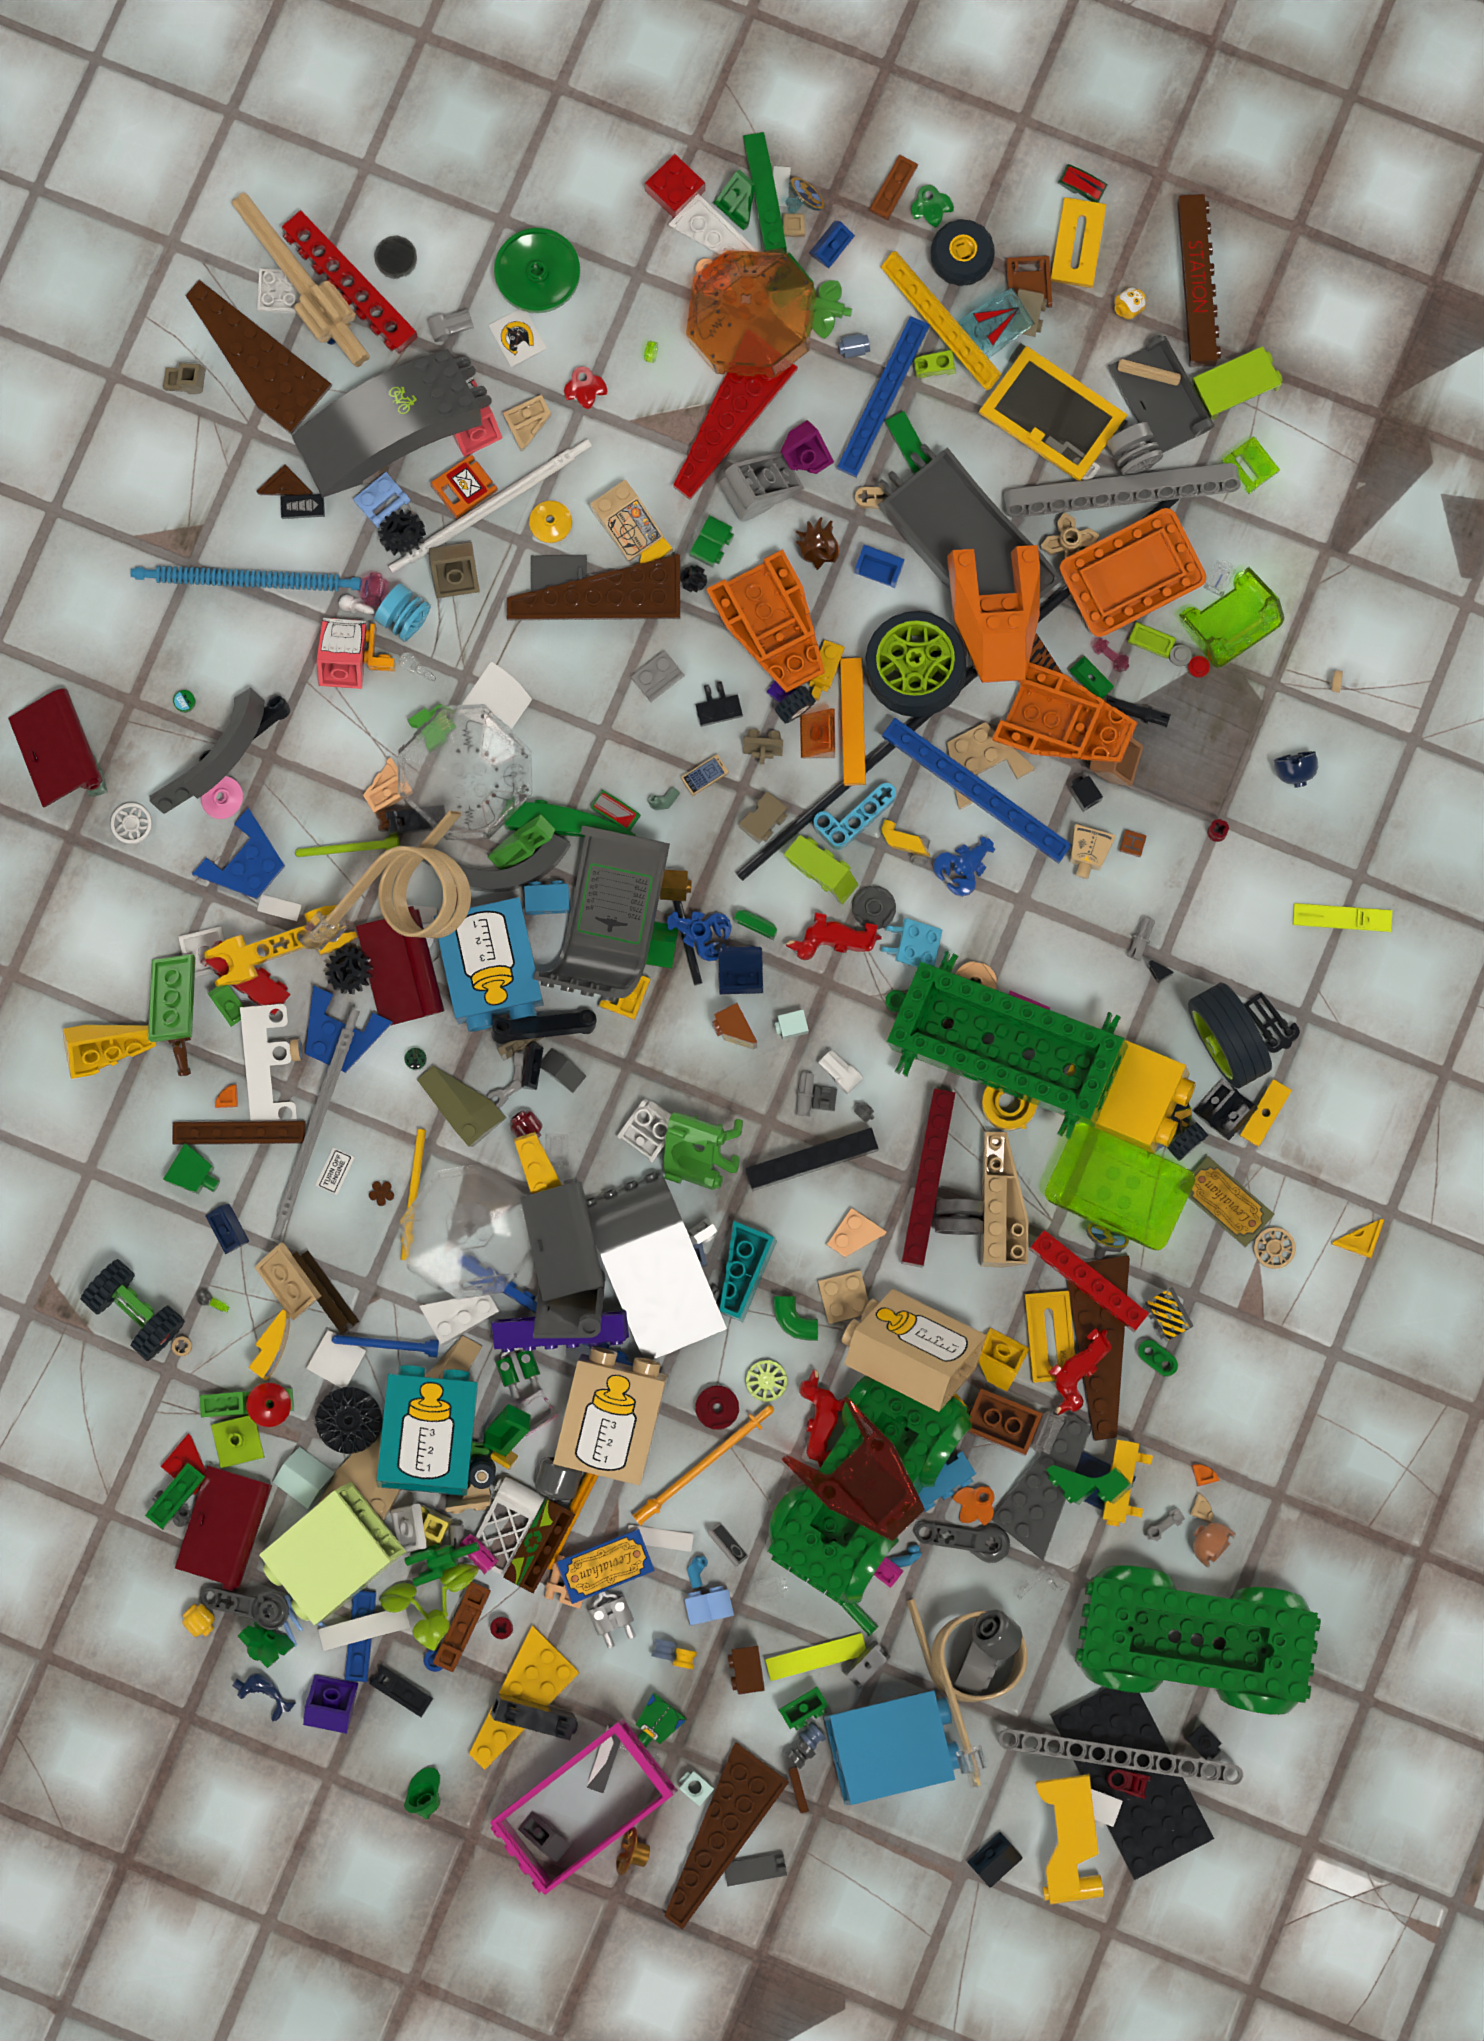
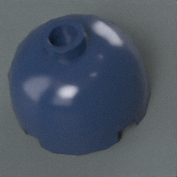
M1315 751L1300 752L1298 755L1293 756L1290 754L1274 760L1277 776L1286 784H1294V788L1306 786L1307 781L1311 780L1318 770V758Z

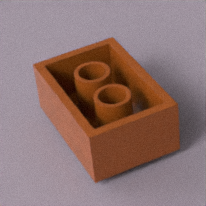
M980 1388L969 1414L973 1427L967 1433L1026 1456L1043 1413Z

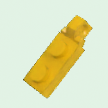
M824 640L820 650L825 673L811 680L809 686L813 687L811 694L816 701H819L822 691L828 692V689L831 688L845 649L844 646Z

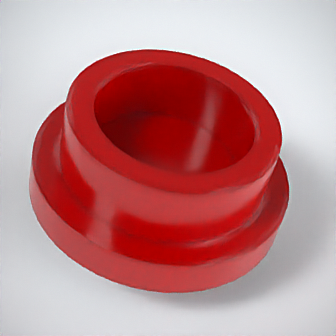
M1195 656L1190 660L1188 670L1192 676L1202 678L1208 674L1210 663L1203 656Z

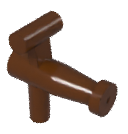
M191 1037L168 1040L169 1044H172L179 1068L177 1071L178 1076L191 1074V1070L188 1068L185 1041H190Z

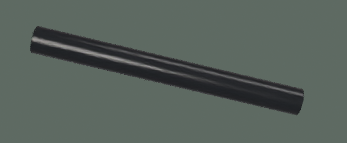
M673 901L678 917L686 919L682 901ZM681 932V936H682V940H683L685 934H683V933ZM683 942L694 986L700 985L703 982L694 947Z

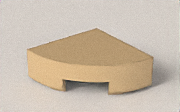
M1198 1494L1190 1515L1212 1523V1508L1207 1499Z

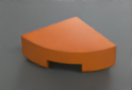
M237 1085L228 1086L219 1094L215 1102V1108L238 1107Z
M1201 1464L1191 1465L1198 1487L1220 1481L1216 1472L1211 1468Z

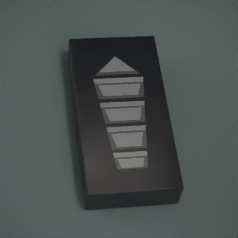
M321 494L280 496L282 519L325 517V503Z

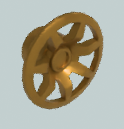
M635 1827L629 1829L623 1836V1839H627L628 1844L625 1841L621 1842V1847L625 1849V1853H620L617 1856L616 1869L619 1875H624L631 1864L644 1867L648 1862L650 1846L637 1842V1829Z

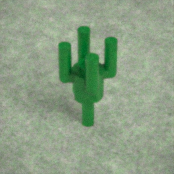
M477 1542L456 1550L451 1545L441 1548L439 1544H433L425 1549L411 1552L410 1556L404 1558L407 1566L423 1560L427 1561L430 1570L418 1574V1577L413 1578V1584L417 1587L441 1578L444 1570L458 1565L457 1558L479 1551L480 1547Z

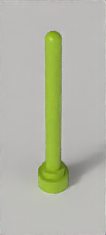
M398 834L389 835L385 840L300 848L295 850V856L308 857L386 849L387 851L400 846Z

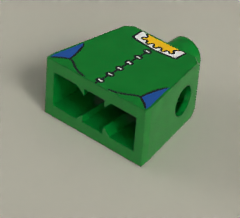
M653 1693L635 1724L642 1730L638 1738L645 1748L652 1739L661 1744L687 1719L657 1694Z

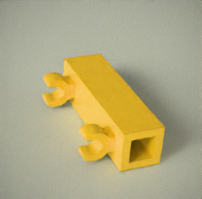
M1117 1439L1110 1472L1114 1468L1119 1469L1132 1484L1136 1462L1150 1465L1152 1464L1153 1455L1138 1453L1139 1443ZM1131 1489L1114 1504L1109 1501L1104 1502L1102 1520H1106V1525L1119 1527L1120 1523H1125L1126 1515L1142 1517L1143 1508L1128 1506Z

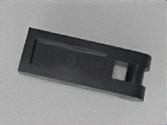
M444 806L402 811L394 810L385 813L386 819L390 823L388 828L389 835L432 831L445 816ZM398 819H401L402 826L398 824Z
M381 1665L378 1669L379 1673L375 1679L372 1678L369 1684L422 1718L434 1698ZM386 1677L392 1680L388 1687L382 1684Z

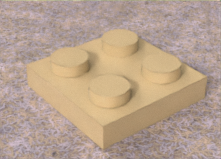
M861 1270L818 1281L828 1324L862 1316L869 1301Z

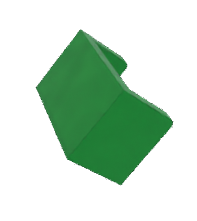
M507 1404L484 1429L483 1446L506 1457L530 1431V1414Z

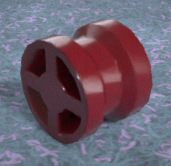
M505 1617L494 1619L490 1626L491 1634L497 1639H507L513 1633L512 1622Z

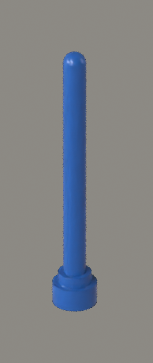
M340 1335L332 1337L334 1344L424 1352L428 1357L437 1358L439 1340L434 1339L425 1341V1343Z

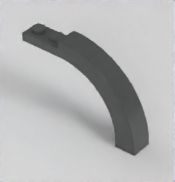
M252 688L236 696L230 721L212 750L191 770L150 795V802L165 814L192 796L198 799L217 785L238 763L254 739L263 717L265 700Z
M553 834L551 840L543 844L533 856L519 865L508 869L482 871L468 868L459 863L457 864L465 873L470 890L506 892L527 886L530 882H535L548 874L562 860L571 845L569 841ZM422 860V862L431 866V864L427 860Z

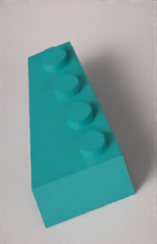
M733 1221L720 1312L723 1315L743 1322L777 1240L773 1236Z

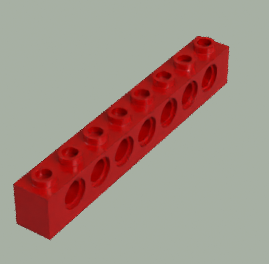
M301 210L282 226L284 233L282 236L289 245L294 244L298 248V254L304 260L309 259L313 264L311 266L319 276L323 274L327 278L326 281H330L336 287L348 305L351 304L356 309L354 311L355 314L362 321L365 319L368 321L370 330L376 336L381 335L385 339L384 344L390 351L395 350L400 354L418 338L416 330ZM301 236H310V239L308 241H300ZM317 250L325 251L321 257H316L314 253ZM332 265L339 266V269L336 272H330L328 270L329 267ZM347 280L354 282L350 287H344L343 283ZM361 295L368 297L365 302H358L357 299ZM376 310L383 312L378 318L372 316V313ZM389 326L397 327V330L393 333L386 331Z

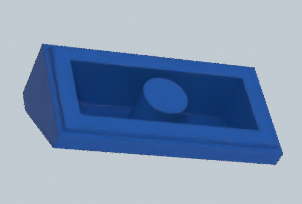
M834 221L809 254L821 264L830 268L855 235L841 221Z

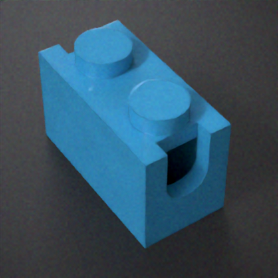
M551 881L550 885H542V882H530L529 886H524L526 915L570 913L569 886L564 884V881Z

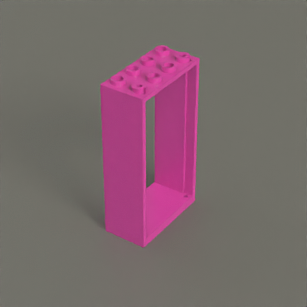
M622 1719L490 1822L492 1825L490 1828L497 1838L501 1837L506 1843L504 1847L509 1855L512 1857L515 1855L520 1862L518 1866L525 1875L529 1874L533 1879L532 1885L538 1893L542 1892L546 1895L667 1801L678 1790L627 1722ZM616 1734L661 1793V1796L551 1880L506 1818L612 1735Z

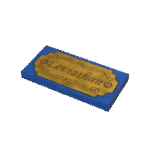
M639 1529L556 1561L571 1604L655 1571Z

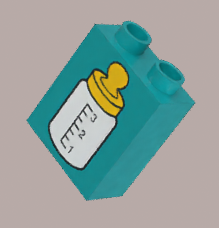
M401 1365L398 1368V1375L388 1374L377 1472L378 1488L467 1496L478 1382H469V1372L447 1369L443 1370L442 1379L425 1377V1368Z

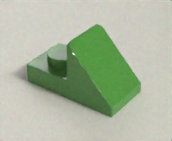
M229 985L216 987L207 993L231 1027L241 1020L240 1007L244 1006Z

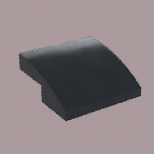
M1222 1079L1193 1112L1229 1141L1258 1108L1253 1102L1241 1095L1236 1088Z

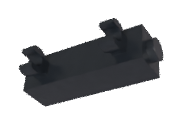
M497 1693L490 1713L495 1721L570 1740L572 1734H575L578 1728V1721L572 1712Z

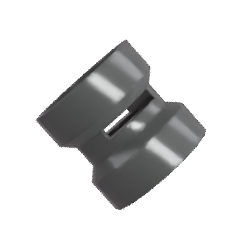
M802 1738L797 1741L794 1748H790L785 1752L799 1769L805 1765L807 1759H812L816 1755ZM799 1749L805 1754L804 1757H803V1755L798 1751Z

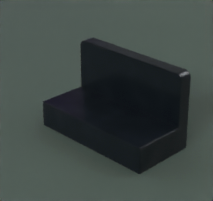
M999 1832L967 1863L986 1885L991 1888L1017 1865L1023 1857L1005 1836Z

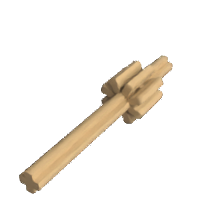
M241 193L238 198L232 201V205L300 293V302L295 304L294 310L311 333L321 343L328 342L332 337L356 367L368 361L370 355L349 329L351 326L350 322L356 318L352 308L330 281H324L320 286L314 283L246 193Z

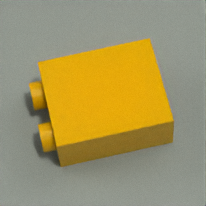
M1125 1040L1128 1048L1095 1127L1087 1124L1084 1125L1155 1154L1159 1143L1167 1147L1170 1145L1178 1126V1122L1170 1119L1177 1103L1185 1107L1188 1105L1196 1082L1188 1079L1190 1073L1185 1064ZM1071 1065L1066 1075H1073L1076 1067Z

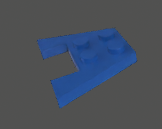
M247 808L234 825L250 837L248 842L223 871L209 859L205 858L192 875L258 899L283 870L285 865L253 814Z
M313 985L305 1054L330 1065L339 1036L342 1033V1028L345 1029L346 1024L325 1015L334 995ZM372 1013L364 1033L354 1028L353 1032L355 1034L341 1071L346 1073L393 1022Z

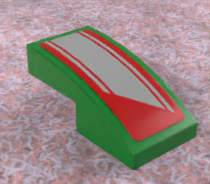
M604 790L600 792L590 807L596 813L628 831H631L641 816L637 811Z

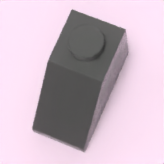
M533 1812L518 1829L541 1852L555 1862H558L571 1846L558 1832Z

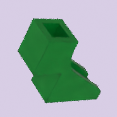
M1055 1465L1046 1469L1050 1474L1047 1478L1055 1487L1059 1485L1065 1491L1062 1495L1070 1504L1074 1502L1080 1505L1097 1489H1099L1097 1492L1098 1496L1105 1503L1109 1501L1114 1504L1133 1487L1130 1481L1117 1468L1099 1478H1089Z

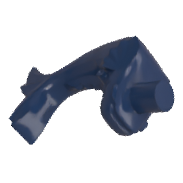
M260 1673L249 1675L245 1683L236 1679L232 1684L234 1688L239 1690L237 1696L240 1699H244L247 1694L262 1692L275 1699L277 1707L272 1714V1722L277 1721L281 1717L282 1712H290L296 1702H285L274 1683Z

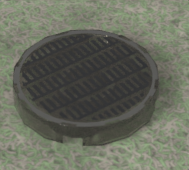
M389 236L376 247L374 254L375 264L384 276L400 279V277L408 276L415 269L417 252L413 243L407 238Z

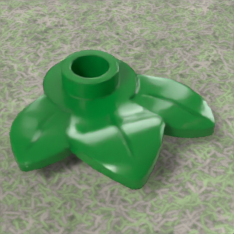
M933 185L921 187L918 191V199L911 207L914 220L924 216L925 220L933 227H938L942 220L943 212L949 213L954 211V205L950 197L939 193L938 189ZM927 191L932 193L931 199L925 197Z

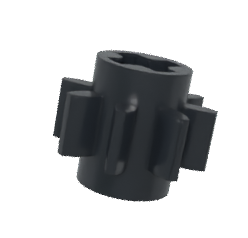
M691 565L685 568L680 577L681 582L684 583L683 589L696 593L698 590H702L707 584V575L703 574L705 569L698 565L695 567Z

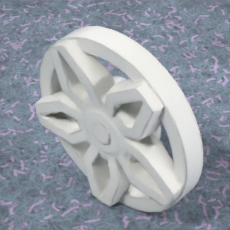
M128 803L120 806L113 813L111 829L115 837L121 842L138 844L150 834L152 819L149 812L143 806ZM133 807V809L130 811V815L122 811L126 808ZM138 809V815H133L134 812ZM141 811H143L146 814L148 820L143 818L139 819L141 817ZM118 814L124 815V819L122 820ZM117 818L122 824L115 829V820ZM142 822L148 824L147 826H140ZM122 828L125 829L124 832L117 834ZM139 829L146 830V832L140 837ZM129 832L131 840L124 839L121 836ZM132 833H137V839H134Z

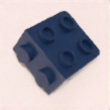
M755 946L719 948V995L763 993L762 948Z

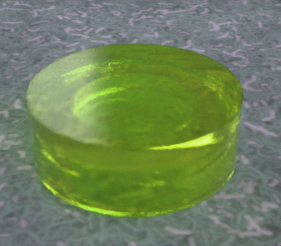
M647 342L644 353L645 362H655L658 342Z

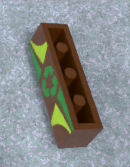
M545 1498L503 1578L534 1594L576 1514Z

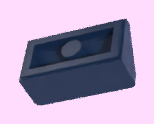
M230 1204L221 1205L206 1215L225 1255L249 1242Z

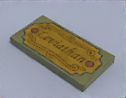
M1209 1156L1179 1188L1185 1196L1245 1248L1275 1215Z

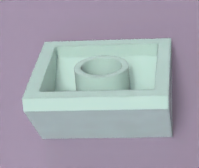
M299 1446L283 1464L273 1483L309 1509L335 1472Z

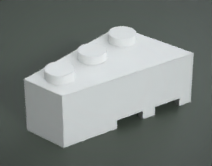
M489 1292L419 1306L442 1346L500 1314Z

